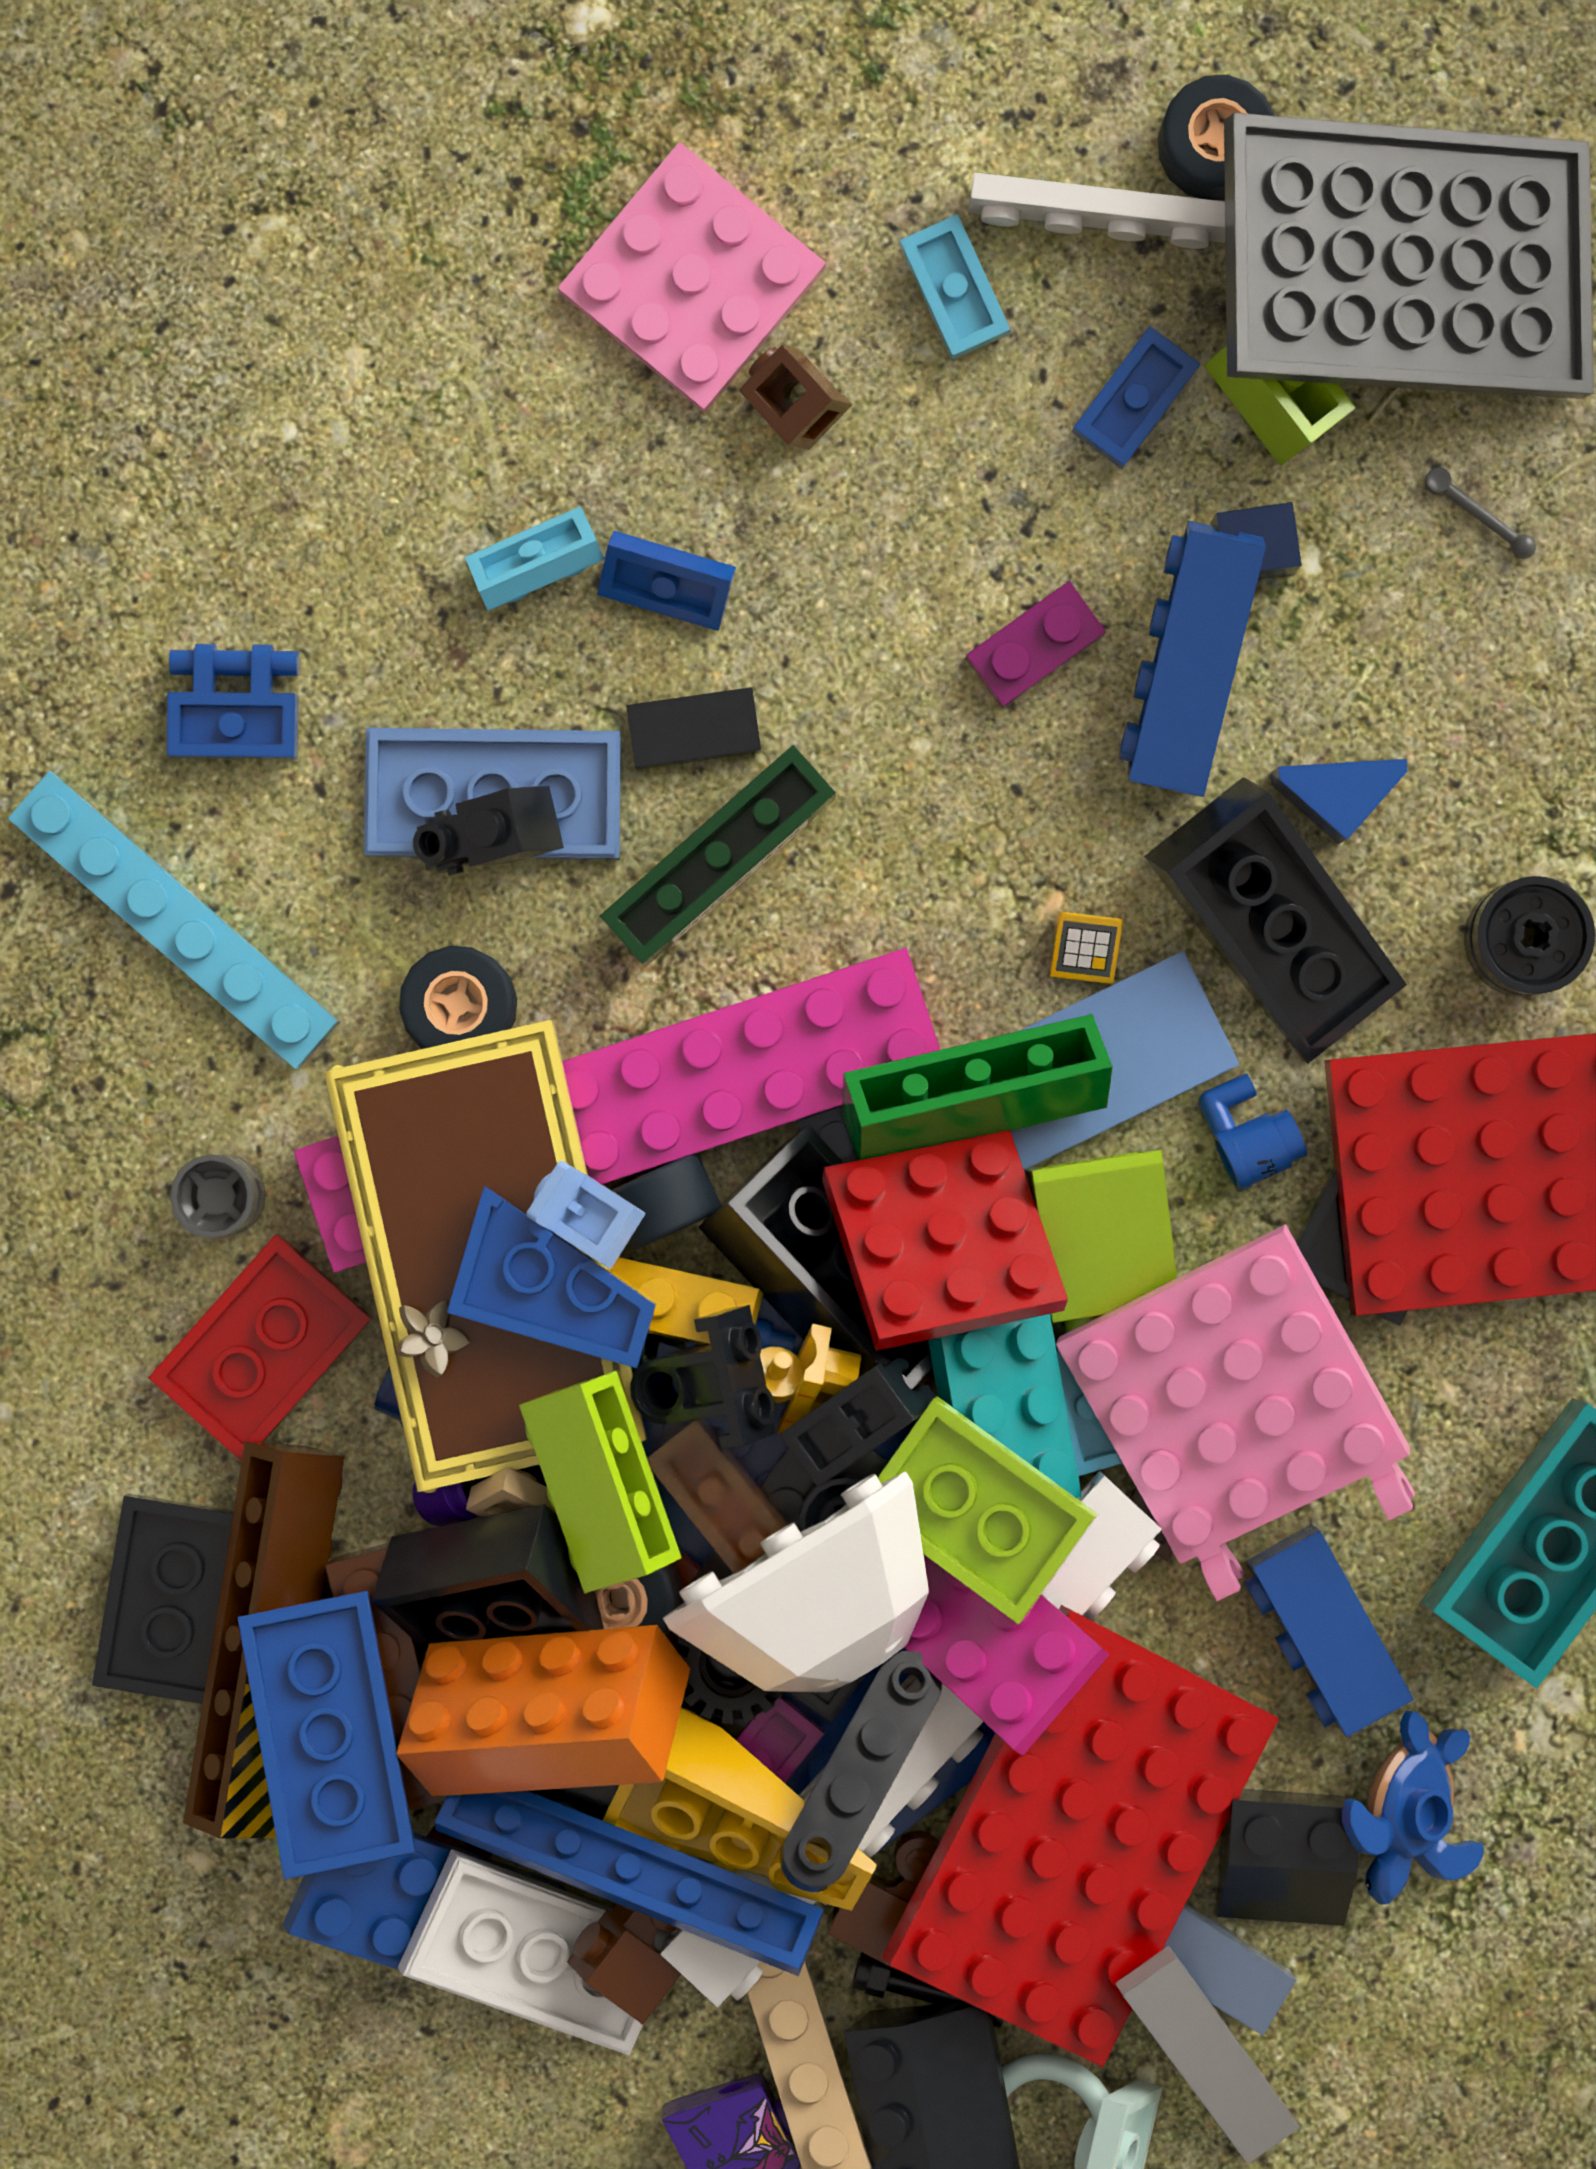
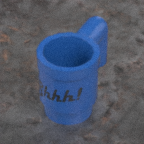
M1247 1073L1205 1091L1198 1100L1199 1108L1213 1135L1221 1162L1238 1192L1244 1191L1255 1183L1291 1168L1292 1162L1307 1156L1303 1137L1287 1109L1271 1116L1265 1113L1236 1126L1228 1108L1257 1096L1254 1085Z

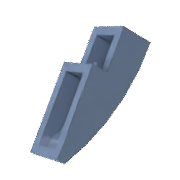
M1185 1904L1163 1948L1165 1949L1167 1946H1170L1212 2005L1264 2036L1296 1982L1289 1968L1240 1940L1234 1935L1233 1931L1188 1904Z

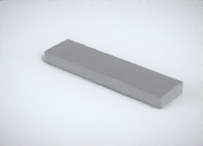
M1167 1946L1116 1982L1123 1997L1247 2164L1300 2128L1291 2112L1170 1946Z

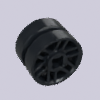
M1542 876L1520 878L1498 886L1486 893L1472 909L1464 932L1466 956L1476 975L1492 989L1506 995L1518 997L1553 992L1570 984L1587 966L1595 944L1593 917L1582 897L1565 883ZM1525 927H1534L1538 932L1534 935L1533 947H1524L1520 942L1524 939Z

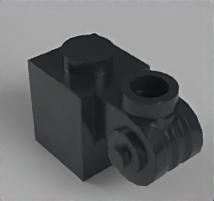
M550 786L507 788L456 803L457 815H451L449 810L435 812V818L425 820V825L416 827L417 831L413 838L415 854L425 863L426 871L437 870V873H448L449 876L463 873V865L467 864L470 867L513 863L564 848Z

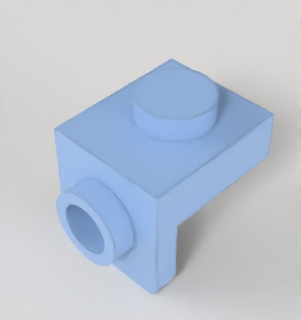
M560 1161L552 1173L546 1175L538 1184L534 1193V1201L528 1209L526 1216L611 1269L646 1213L590 1176Z

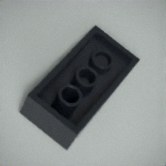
M1244 777L1144 856L1181 908L1307 1064L1407 985L1269 791Z

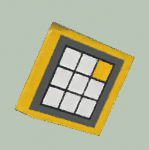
M1059 912L1056 918L1050 977L1113 985L1123 919Z

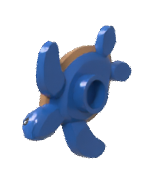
M1406 1711L1402 1716L1400 1722L1402 1742L1393 1749L1374 1776L1367 1794L1366 1808L1359 1801L1346 1799L1342 1809V1823L1352 1846L1361 1854L1377 1855L1366 1871L1365 1884L1370 1896L1380 1905L1389 1904L1402 1892L1409 1878L1412 1858L1430 1876L1439 1880L1461 1879L1475 1870L1483 1858L1484 1847L1481 1843L1468 1840L1449 1844L1442 1840L1449 1832L1453 1820L1454 1787L1448 1764L1457 1761L1466 1753L1470 1742L1469 1732L1463 1729L1443 1730L1437 1739L1429 1731L1426 1720L1414 1711Z

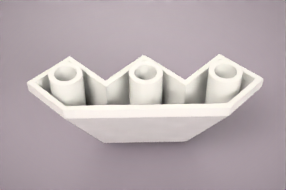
M905 1471L882 1483L876 1474H872L844 1491L841 1496L846 1505L826 1520L801 1532L795 1523H791L767 1537L760 1543L765 1554L743 1570L720 1581L714 1572H710L692 1582L679 1592L684 1603L663 1617L666 1625L671 1631L764 1691L830 1692L853 1682L883 1664L908 1644L929 1594L913 1483Z

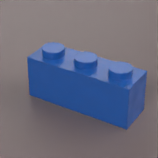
M1311 1524L1245 1561L1253 1577L1245 1580L1244 1584L1262 1616L1270 1611L1274 1612L1284 1630V1633L1275 1637V1640L1293 1672L1304 1666L1315 1686V1689L1306 1693V1696L1324 1728L1335 1723L1337 1728L1348 1737L1414 1700L1318 1528Z

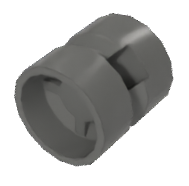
M209 1154L192 1159L181 1167L172 1182L170 1193L173 1214L182 1227L196 1236L213 1239L243 1233L254 1225L264 1210L266 1198L263 1178L256 1168L239 1156L226 1154Z

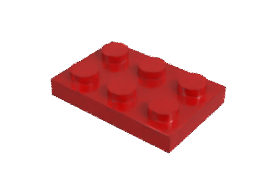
M275 1234L152 1372L148 1379L242 1461L245 1441L263 1443L373 1320V1317L280 1234Z

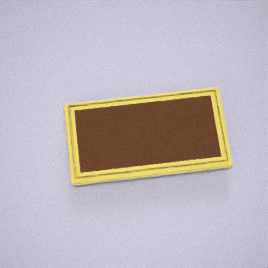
M547 1020L346 1067L336 1065L329 1071H325V1079L417 1492L433 1493L439 1487L492 1476L506 1467L518 1470L539 1465L534 1447L527 1438L525 1421L519 1405L553 1391L613 1371L618 1373L641 1441L647 1440L642 1415L635 1408L631 1398L630 1383L633 1374L630 1366L449 1313L445 1328L451 1327L461 1331L470 1343L448 1354V1364L440 1377L436 1378L424 1369L420 1362V1355L411 1358L396 1355L398 1343L404 1337L412 1334L406 1329L401 1320L399 1312L401 1306L413 1307L420 1311L424 1317L431 1307L442 1301L447 1300L449 1307L484 1186H487L518 1209L527 1213L534 1201V1193L538 1184L546 1175L552 1173L558 1162L563 1161L588 1175L553 1021ZM588 1256L590 1259H592L593 1261H595L596 1263H598L603 1268L609 1271L608 1267Z

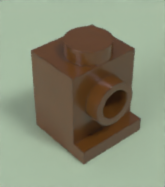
M783 344L778 349L773 347L767 350L755 360L748 372L751 378L739 389L740 393L787 445L808 450L853 405L845 395H841L800 349ZM801 383L806 391L793 404L790 399L791 391L795 385Z

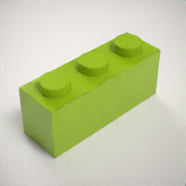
M617 1371L553 1391L519 1405L525 1421L527 1438L534 1447L547 1485L548 1499L558 1516L569 1548V1559L572 1567L578 1574L584 1594L648 1575L682 1558Z

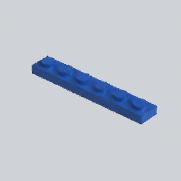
M520 1791L446 1796L434 1822L435 1829L438 1832L796 1976L800 1974L823 1917V1909L530 1791H526L524 1794Z

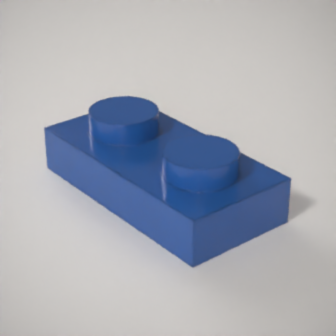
M1149 326L1075 424L1072 433L1123 470L1201 364Z
M613 531L607 546L597 595L719 631L725 615L736 567Z

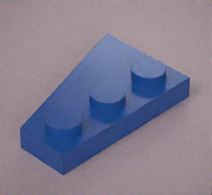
M484 1186L447 1313L638 1368L656 1304L552 1231L529 1219L526 1213L487 1186Z

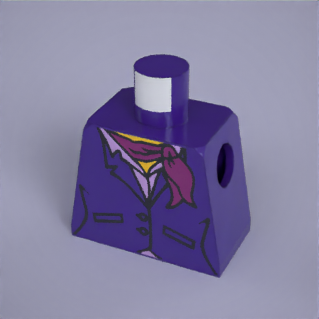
M762 2073L745 2076L673 2099L664 2104L662 2121L687 2169L801 2168L780 2098L776 2100Z

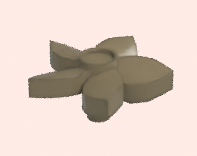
M447 1300L431 1307L425 1317L417 1309L403 1305L399 1308L400 1317L406 1329L412 1334L404 1337L398 1343L396 1355L409 1358L420 1355V1362L424 1369L438 1378L446 1369L448 1354L463 1348L470 1342L461 1331L451 1327L445 1328L448 1321Z

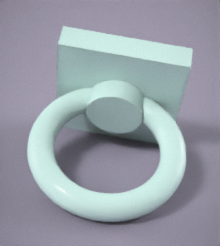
M1055 2054L1025 2055L1002 2066L1007 2098L1015 2089L1027 2082L1052 2080L1066 2085L1084 2101L1091 2113V2117L1085 2124L1079 2139L1075 2156V2169H1144L1162 2092L1161 2086L1138 2079L1109 2094L1102 2082L1086 2067L1074 2060Z

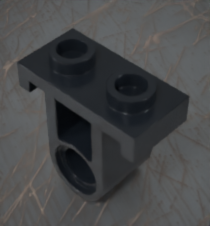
M750 1305L727 1308L694 1319L696 1331H708L711 1344L684 1348L642 1363L633 1374L630 1383L632 1401L642 1417L652 1423L670 1424L725 1415L729 1432L718 1436L721 1449L742 1447L776 1433L773 1420L775 1403L771 1392L766 1386L760 1357L762 1348L761 1336L758 1328L753 1323ZM672 1378H673L674 1381L676 1382V1385H677V1388H678V1394H677V1392L674 1390V1387H673V1384H672Z

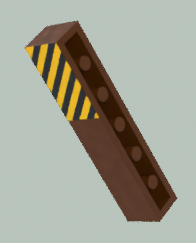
M245 1441L183 1819L184 1824L220 1839L276 1838L237 1617L322 1599L326 1575L325 1564H327L332 1552L331 1538L337 1501L342 1489V1470L345 1457L309 1446Z

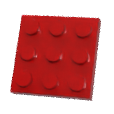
M1010 1130L824 1167L822 1182L876 1351L1065 1310L1068 1297Z

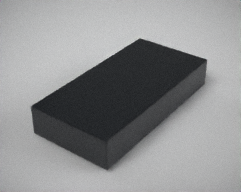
M752 687L626 705L636 770L761 752Z

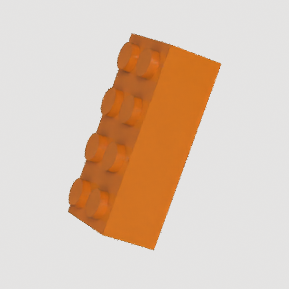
M658 1625L430 1643L396 1755L432 1797L663 1782L690 1667Z

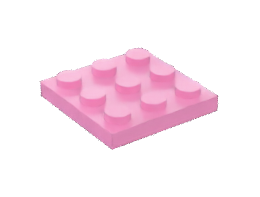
M679 142L559 285L558 291L559 294L705 414L826 269V262Z

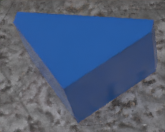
M1407 759L1279 766L1271 772V785L1339 845L1355 832L1408 772Z

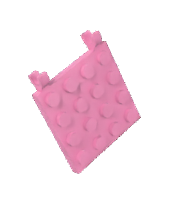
M1286 1224L1060 1336L1056 1342L1059 1352L1156 1523L1162 1529L1161 1531L1177 1560L1182 1564L1198 1557L1205 1580L1216 1601L1240 1591L1241 1586L1238 1579L1244 1576L1240 1564L1229 1550L1226 1542L1363 1477H1370L1377 1499L1388 1520L1411 1511L1413 1508L1410 1499L1414 1497L1415 1492L1397 1464V1461L1409 1456L1410 1446Z

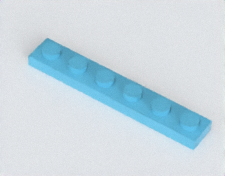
M48 771L7 818L293 1068L299 1070L340 1023L338 1019L55 773Z

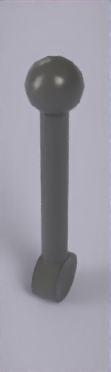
M1436 467L1428 472L1425 478V486L1430 493L1435 495L1444 493L1511 545V550L1516 557L1527 559L1534 555L1536 542L1532 536L1517 534L1451 483V475L1446 469Z

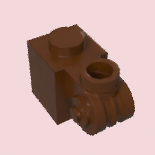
M922 1830L910 1831L904 1834L896 1843L894 1850L896 1867L900 1876L894 1880L886 1881L873 1874L852 1911L834 1906L827 1920V1934L890 1966L881 1956L939 1845L938 1839L929 1832Z
M617 1904L611 1913L606 1910L598 1922L589 1924L580 1933L574 1945V1953L567 1963L589 1986L643 2025L681 1975L660 1954L661 1950L654 1945L655 1933L658 1929L664 1932H673L679 1928Z

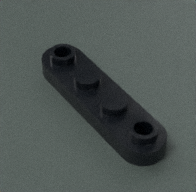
M914 1651L898 1652L882 1664L783 1842L780 1851L781 1869L787 1880L795 1887L808 1892H820L832 1887L841 1878L941 1694L942 1682L922 1664L921 1653ZM908 1673L917 1677L920 1682V1691L915 1693L905 1691L899 1684V1676ZM819 1843L824 1846L828 1853L827 1861L822 1864L811 1862L805 1854L806 1845Z

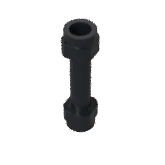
M860 1952L852 1981L853 1989L864 1991V1994L883 1998L885 1991L933 2004L964 2002L951 1994ZM992 2015L994 2027L1001 2028L1004 2020Z

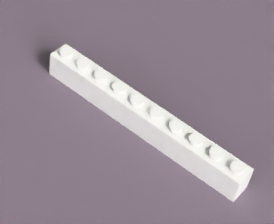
M1101 1471L1081 1490L1082 1497L1077 1498L1099 1515L1042 1593L1058 1609L1063 1605L1090 1620L1096 1617L1114 1597L1116 1592L1110 1585L1126 1567L1135 1573L1154 1555L1160 1544L1153 1538L1162 1530ZM912 1674L900 1685L905 1691L910 1693L920 1691V1682ZM943 1683L941 1694L858 1847L869 1858L875 1855L893 1835L895 1828L890 1822L907 1804L912 1810H915L933 1793L939 1784V1781L933 1775L950 1757L957 1763L962 1761L975 1748L984 1735L978 1729L983 1720ZM824 1768L799 1794L805 1802ZM739 1870L737 1874L776 1890L771 1884L769 1877ZM785 1893L787 1895H790L812 1905L816 1902L814 1900ZM682 1929L670 1932L662 1941L660 1954L717 2008L729 1995L736 2000L741 1999L763 1973L757 1966L760 1963L759 1960Z

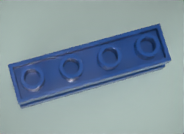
M1188 520L1184 537L1172 535L1164 565V573L1174 575L1168 600L1156 599L1148 636L1159 638L1153 662L1141 661L1133 698L1144 700L1139 723H1126L1119 752L1120 760L1129 761V781L1204 797L1266 549L1263 537L1238 532L1237 536L1214 531L1211 525Z

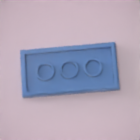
M366 728L364 855L369 857H417L413 848V838L417 831L416 827L425 825V820L435 818V812L449 810L451 815H457L456 803L507 788L550 786L564 848L527 859L620 860L621 731Z
M1184 950L1019 1030L1022 1031L1093 1014L1113 1066L1107 1108L1010 1131L1023 1170L1240 1065Z

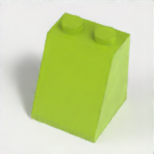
M1144 1150L1025 1170L1033 1199L1068 1297L1064 1311L1050 1314L1052 1323L1064 1321L1065 1332H1070L1177 1278L1161 1150Z

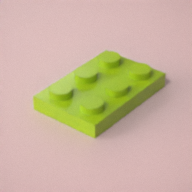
M939 1397L933 1398L878 1477L882 1483L906 1471L913 1483L923 1554L1018 1625L1028 1615L1099 1515Z

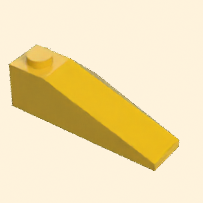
M682 1707L663 1782L619 1785L602 1820L692 1857L714 1862L715 1866L738 1874L739 1870L769 1877L771 1884L778 1891L850 1911L853 1910L877 1866L857 1848L844 1874L832 1887L820 1892H808L791 1884L781 1869L780 1851L783 1842L806 1802L723 1728L702 1718L694 1711ZM819 1843L806 1845L805 1854L811 1862L822 1864L827 1861L828 1853L824 1846Z

